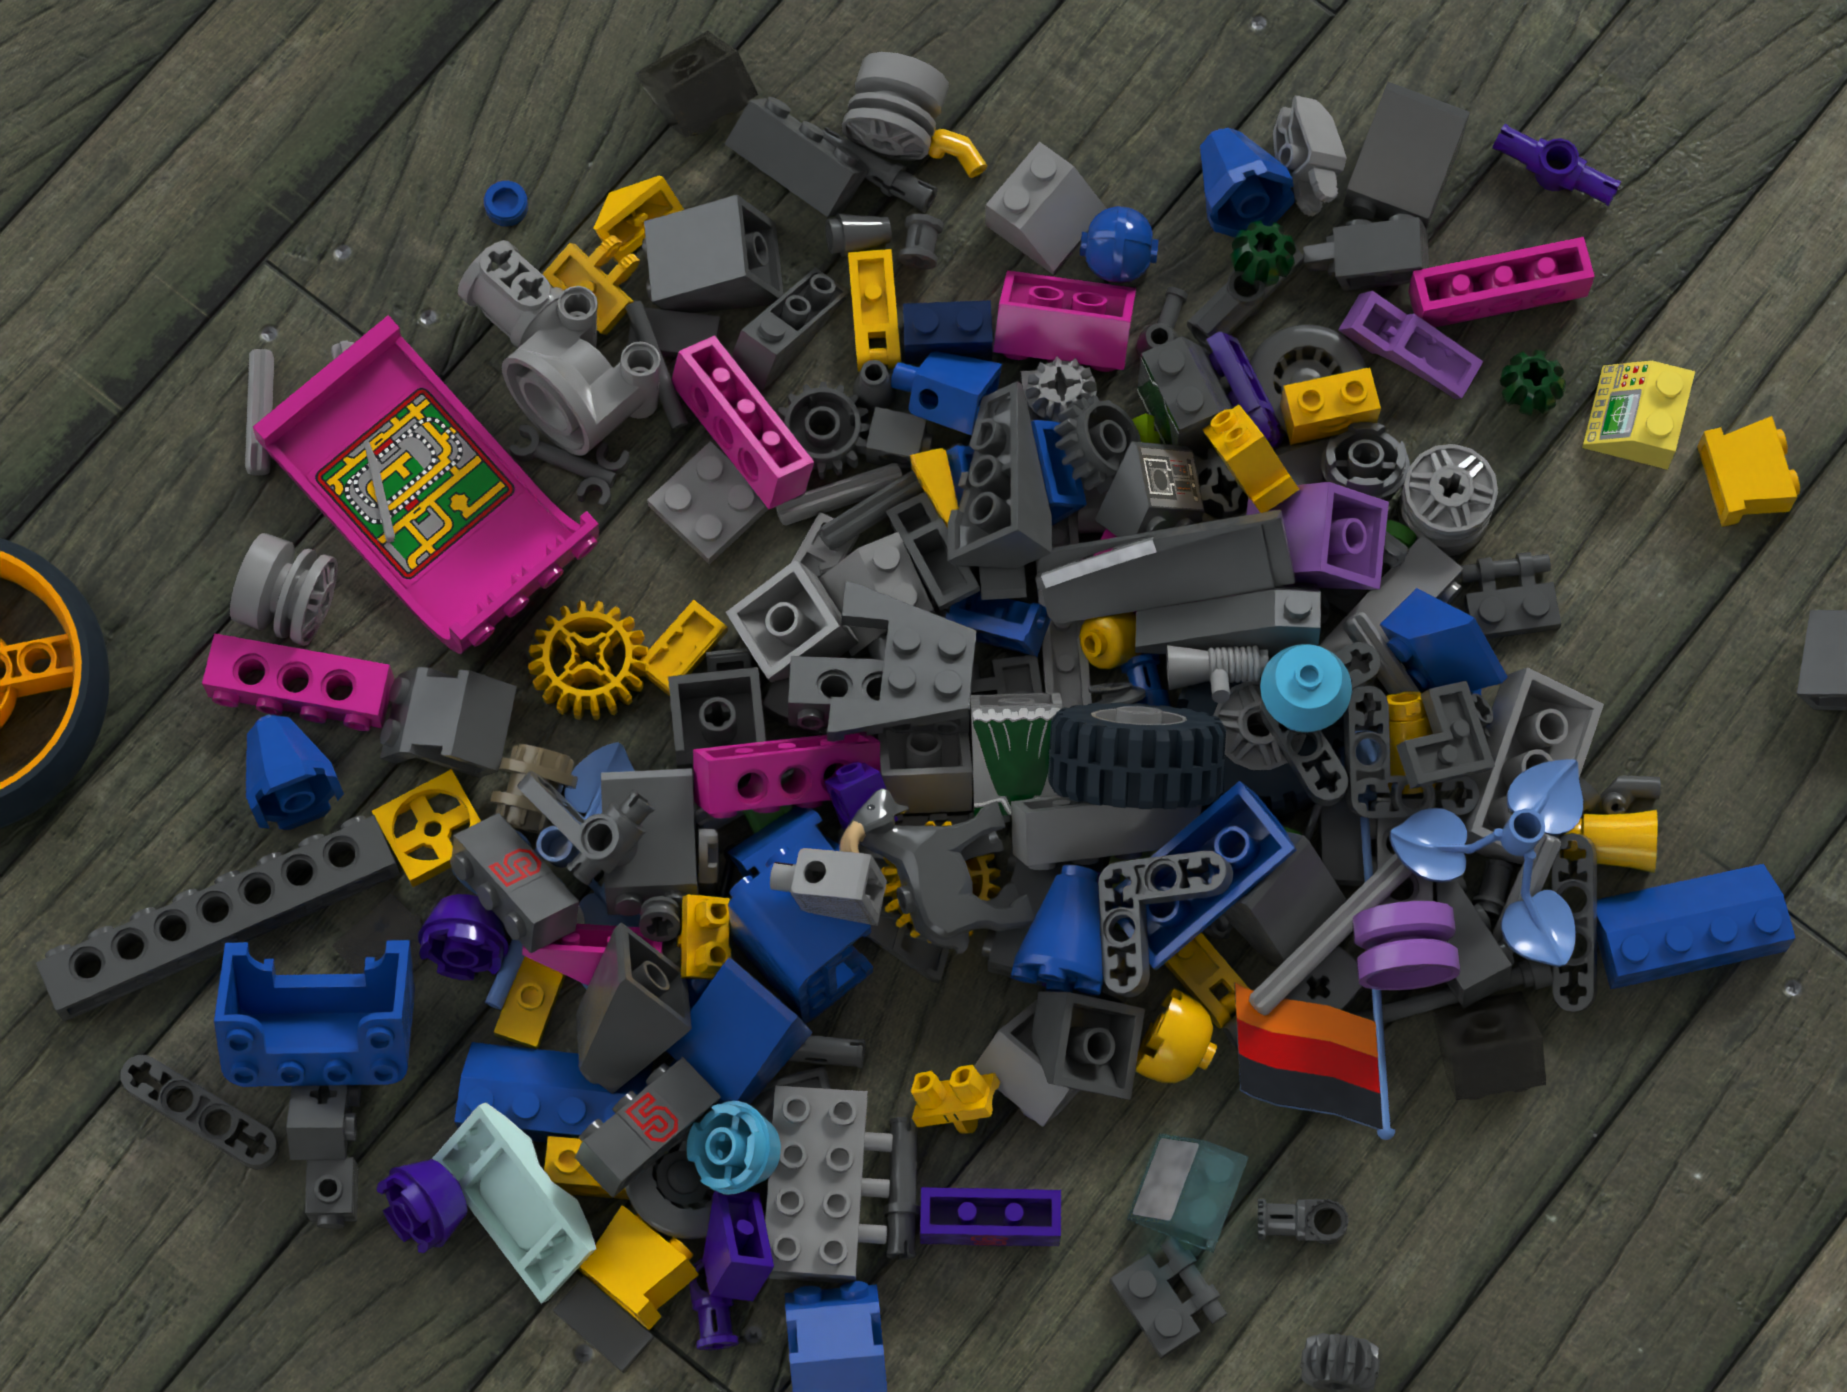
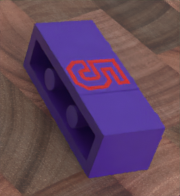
M921 1187L920 1244L975 1246L1060 1245L1061 1190Z

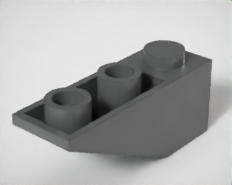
M815 267L741 330L731 357L749 380L761 390H764L788 369L848 297L849 291Z
M1461 875L1452 881L1435 882L1436 902L1448 904L1453 908L1456 931L1454 936L1446 942L1458 948L1460 973L1459 976L1446 983L1464 1009L1511 984V970L1515 962L1506 943L1503 940L1496 942L1489 931L1491 924L1480 904L1473 906L1465 894L1468 890Z

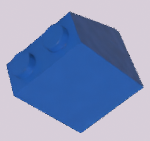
M729 957L690 1011L692 1029L666 1051L674 1058L669 1065L670 1067L682 1057L687 1060L721 1096L718 1104L728 1101H741L750 1105L813 1032L792 1010Z

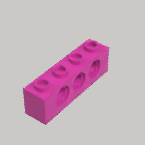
M1584 237L1416 270L1412 273L1408 293L1414 314L1435 328L1588 297L1595 276Z
M714 335L680 350L671 379L675 390L766 507L770 510L804 494L814 465L813 459Z
M214 633L202 685L208 697H211L214 703L221 706L238 707L239 703L255 705L258 711L270 715H281L283 711L300 713L299 716L302 719L314 723H325L326 719L344 721L343 724L348 728L369 731L370 726L382 728L384 725L394 675L389 664ZM261 670L265 672L263 679L259 683L254 685L243 683L244 677L250 671ZM296 678L309 680L304 690L297 693L287 691V686L292 680ZM339 686L353 688L350 696L344 700L338 701L330 698L333 690Z
M864 731L844 735V740L835 742L827 741L826 734L693 749L694 802L714 818H731L737 815V811L750 809L758 813H774L780 810V806L792 804L801 808L822 806V801L831 800L824 781L837 776L836 771L839 768L850 763L860 762L866 763L880 771V741L871 735L867 736ZM836 763L833 775L824 779V772L827 767ZM794 768L792 778L787 783L781 784L783 774L788 769ZM751 773L748 785L738 789L739 780L745 774Z

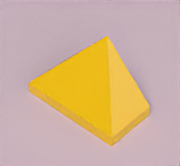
M659 175L609 192L593 229L602 242L611 235H615L622 242L619 247L620 249L612 257L615 262L619 263L621 259L642 245V241L645 238L644 221L682 211L684 208L664 177Z

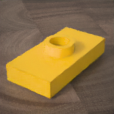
M693 600L652 645L649 653L639 660L648 665L645 677L670 696L668 677L691 674L706 657V652H710L728 632V626Z
M525 956L503 1005L493 1032L494 1035L532 1049H538L566 975Z

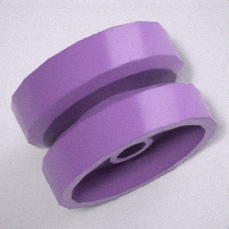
M1435 901L1396 902L1375 906L1353 916L1354 944L1366 950L1357 957L1356 961L1359 984L1363 987L1375 990L1417 989L1448 982L1459 976L1458 948L1446 942L1454 936L1456 931L1453 908L1448 904Z

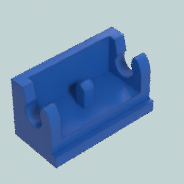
M980 591L951 605L949 613H946L945 616L946 619L977 630L976 641L1036 657L1051 621L1047 614L1046 606L1034 602L1028 604L1008 598L982 600Z

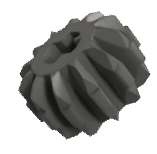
M1325 1333L1313 1335L1306 1339L1305 1349L1302 1350L1300 1365L1302 1380L1315 1389H1323L1328 1392H1369L1374 1390L1380 1368L1379 1348L1368 1340L1355 1338L1353 1335L1345 1336L1338 1333L1335 1335Z

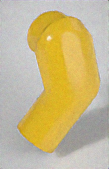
M943 128L935 130L934 136L931 137V146L928 152L932 158L941 159L945 153L956 156L970 178H974L986 170V162L968 137Z

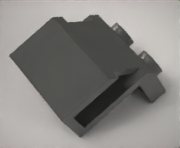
M1810 610L1797 695L1813 710H1847V610Z
M416 667L399 674L394 680L389 693L392 707L389 719L384 723L380 734V743L383 744L380 759L398 764L416 757L477 778L499 772L517 686L470 670H459L457 677L427 667Z

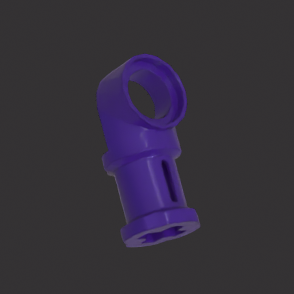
M703 1258L693 1264L698 1274L705 1268ZM696 1277L689 1285L692 1310L698 1314L700 1339L696 1342L697 1349L711 1351L738 1345V1336L733 1335L730 1307L734 1305V1299L710 1296L709 1292L702 1290L698 1286ZM714 1314L717 1318V1332H714L712 1318Z

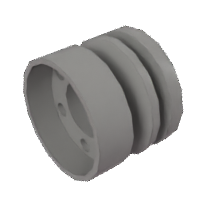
M891 52L868 54L862 60L855 82V92L857 94L849 100L848 112L845 114L842 122V132L850 141L878 156L902 161L920 160L928 155L931 137L934 136L936 130L934 119L942 112L949 90V82L937 69L914 57Z
M1456 444L1434 446L1421 453L1410 465L1397 508L1399 523L1414 531L1417 536L1416 541L1423 534L1448 556L1460 555L1475 547L1486 532L1498 495L1496 475L1488 461L1473 449ZM1448 489L1456 491L1451 498L1443 495Z
M262 533L253 541L239 569L230 602L231 619L234 622L251 628L264 630L274 618V633L277 637L287 638L290 635L293 643L302 646L308 645L315 637L329 611L338 575L337 559L326 554L320 555L317 559L316 551L308 548L304 549L294 561L295 548L292 542Z

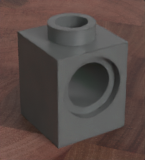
M875 407L866 443V463L880 466L897 463L901 470L910 472L912 470L910 455L932 450L934 434L927 433V419Z

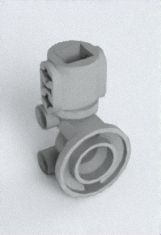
M505 240L487 247L471 263L459 283L458 295L469 306H478L484 315L510 338L512 345L517 348L502 363L505 383L524 414L549 440L571 454L583 456L629 416L641 419L647 418L655 412L659 402L661 359L658 350L646 342L631 343L622 351L620 363L613 368L601 352L596 349L598 303L596 296L591 290L582 286H573L565 290L559 287L553 288L545 276L525 260L514 245ZM493 262L499 265V268L495 271H492Z

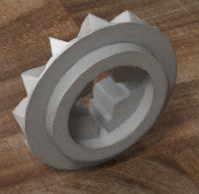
M1057 356L1053 362L1047 364L1040 362L1037 370L1033 374L1028 375L1026 387L1027 401L1037 415L1049 421L1061 422L1058 415L1066 410L1067 406L1083 397L1087 400L1092 396H1096L1097 393L1096 382L1090 367L1084 368L1078 363L1076 358L1070 362L1062 361ZM1058 378H1062L1065 381V385L1068 386L1066 394H1064V401L1060 400L1057 390L1053 389L1056 387Z

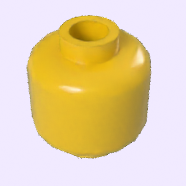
M1134 612L1085 619L1081 625L1079 640L1082 651L1088 661L1099 669L1119 667L1130 658L1142 654L1135 652L1136 615Z

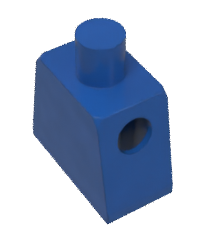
M934 351L928 355L920 367L897 362L891 378V387L911 392L909 403L911 414L972 435L982 397L998 390L1002 364Z

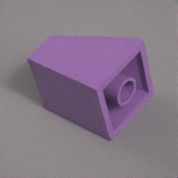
M1331 482L1297 485L1300 490L1269 510L1282 511L1296 580L1295 583L1318 584L1319 588L1380 589L1388 501ZM1248 497L1246 515L1260 513Z

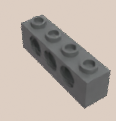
M791 656L788 726H799L807 730L828 727L831 698L826 696L831 694L842 696L841 698L877 701L872 698L880 696L884 660ZM971 690L968 717L917 727H910L908 723L886 727L884 730L901 734L911 731H931L941 735L969 733Z

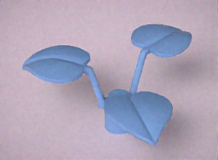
M619 742L603 746L584 758L572 771L571 775L578 777L576 789L565 788V799L579 813L586 814L584 816L585 819L602 813L601 773L635 771L624 746ZM556 826L547 827L540 833L537 839V848L534 849V852L541 859L544 858L551 865L559 868H565L580 852ZM515 830L521 836V838L532 848L529 840L522 833ZM457 877L465 887L477 894L465 880L462 881ZM593 878L592 883L588 886L594 893L588 894L579 903L584 915L585 924L618 926L622 922L627 927H639L640 914L634 916L608 915L604 883L600 886Z
M1577 760L1549 761L1533 766L1519 774L1513 780L1507 792V805L1513 813L1503 829L1496 828L1493 833L1472 844L1464 845L1467 840V829L1462 820L1453 812L1441 808H1429L1414 813L1402 824L1390 831V842L1400 861L1417 876L1433 882H1448L1459 878L1466 869L1464 854L1474 853L1495 841H1501L1503 848L1508 853L1515 856H1523L1525 859L1521 885L1523 901L1510 904L1503 913L1501 930L1504 940L1515 953L1532 961L1555 967L1564 966L1569 961L1575 945V922L1569 905L1559 894L1552 890H1543L1531 897L1530 884L1533 860L1536 857L1534 848L1544 833L1552 836L1568 833L1578 824L1582 816L1583 796L1579 782Z

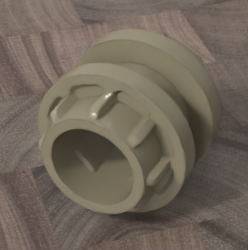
M519 743L513 746L510 758H501L499 769L511 774L506 792L495 790L492 792L490 802L497 804L495 814L500 813L511 827L540 834L545 828L555 826L521 792L517 785L529 771H533L551 784L560 794L563 787L576 789L578 777L571 775L574 761L565 754L532 745Z

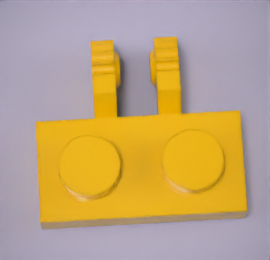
M615 235L605 239L589 257L576 244L569 243L542 274L553 287L565 290L573 286H582L591 290L596 296L598 303L597 330L604 335H607L627 313L625 306L634 302L619 285L625 282L640 264V260L633 253H630L621 259L608 275L600 269L620 249L619 247L622 242Z

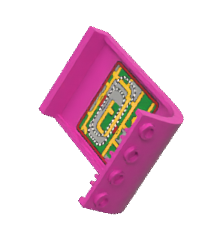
M389 315L253 426L256 440L415 617L443 644L458 654L463 653L472 644L474 647L482 644L495 631L493 626L506 615L511 618L519 613L528 604V597L540 587L545 589L552 585L563 574L564 570L562 568L575 557L577 560L585 557L598 543L596 539L599 537V524L588 511L580 516V524L561 511L403 339L400 327ZM367 439L378 462L395 534L394 541L389 543L385 539L364 441Z

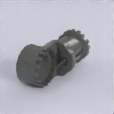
M1258 1199V1240H1265L1267 1236H1296L1298 1241H1317L1318 1243L1329 1245L1341 1240L1347 1232L1348 1213L1344 1206L1340 1205L1337 1201L1330 1199H1297L1295 1204L1267 1203L1265 1199ZM1322 1210L1334 1211L1340 1217L1341 1227L1333 1234H1322L1316 1229L1314 1224V1218L1317 1213Z

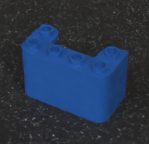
M799 842L791 850L786 846L775 852L766 862L768 868L754 879L751 875H748L736 883L729 892L732 899L728 903L733 941L788 1007L804 1023H808L873 973V966L852 945L860 937L863 936L865 938L871 933L870 924L805 912L801 910L791 892L771 890L770 876L773 864L775 862L796 864L800 849L804 848Z
M387 940L385 954L381 959L375 961V957L365 958V974L276 975L274 959H264V964L256 961L249 954L248 942L225 943L214 1017L223 1076L229 1082L241 1087L388 1085L402 1080L407 1074L415 997L410 940Z

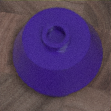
M456 894L442 898L418 933V941L421 945L419 951L421 960L428 958L438 964L436 971L438 974L458 980H474L475 972L487 970L492 975L496 974L500 970L502 960L509 950L503 922L492 910L484 908L478 896Z
M429 1159L394 1167L389 1171V1176L377 1184V1192L381 1195L385 1193L390 1205L382 1210L390 1226L403 1242L412 1237L418 1243L419 1253H425L432 1247L440 1248L444 1246L467 1215V1204L460 1183L452 1173L436 1160Z

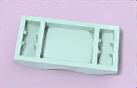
M486 1102L478 1105L432 1158L442 1164L456 1177L461 1185L467 1206L541 1304L548 1301L596 1250L591 1229L578 1200L552 1182L549 1175L541 1168L532 1139L506 1116Z

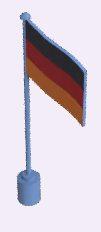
M1368 738L1360 741L1356 747V758L1363 765L1373 763L1378 757L1376 743ZM1343 746L1338 748L1337 751L1341 755L1340 762L1345 769ZM1366 785V792L1358 794V801L1365 803L1367 810H1369L1368 802L1377 799L1378 793L1370 791L1369 785ZM1360 817L1364 882H1366L1373 875L1369 818ZM1234 982L1241 1092L1275 1106L1331 1114L1376 1129L1377 1135L1383 1140H1389L1394 1136L1395 1129H1390L1381 990L1372 989L1374 1021L1328 1005L1283 999L1268 1015H1262L1249 1002V997L1253 990Z

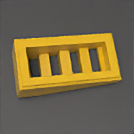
M939 448L910 455L912 470L924 492L928 495L937 514L943 519L948 528L951 510L959 509L946 450Z

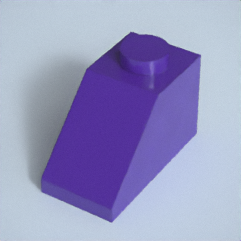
M716 1191L713 1193L703 1255L710 1296L753 1301L774 1268L760 1193L748 1191L737 1194H722Z

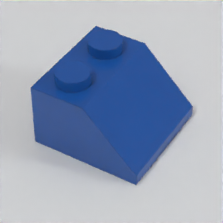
M1418 588L1380 623L1389 640L1386 644L1396 658L1402 662L1407 674L1420 692L1467 681L1470 691L1502 684L1508 678L1476 619Z

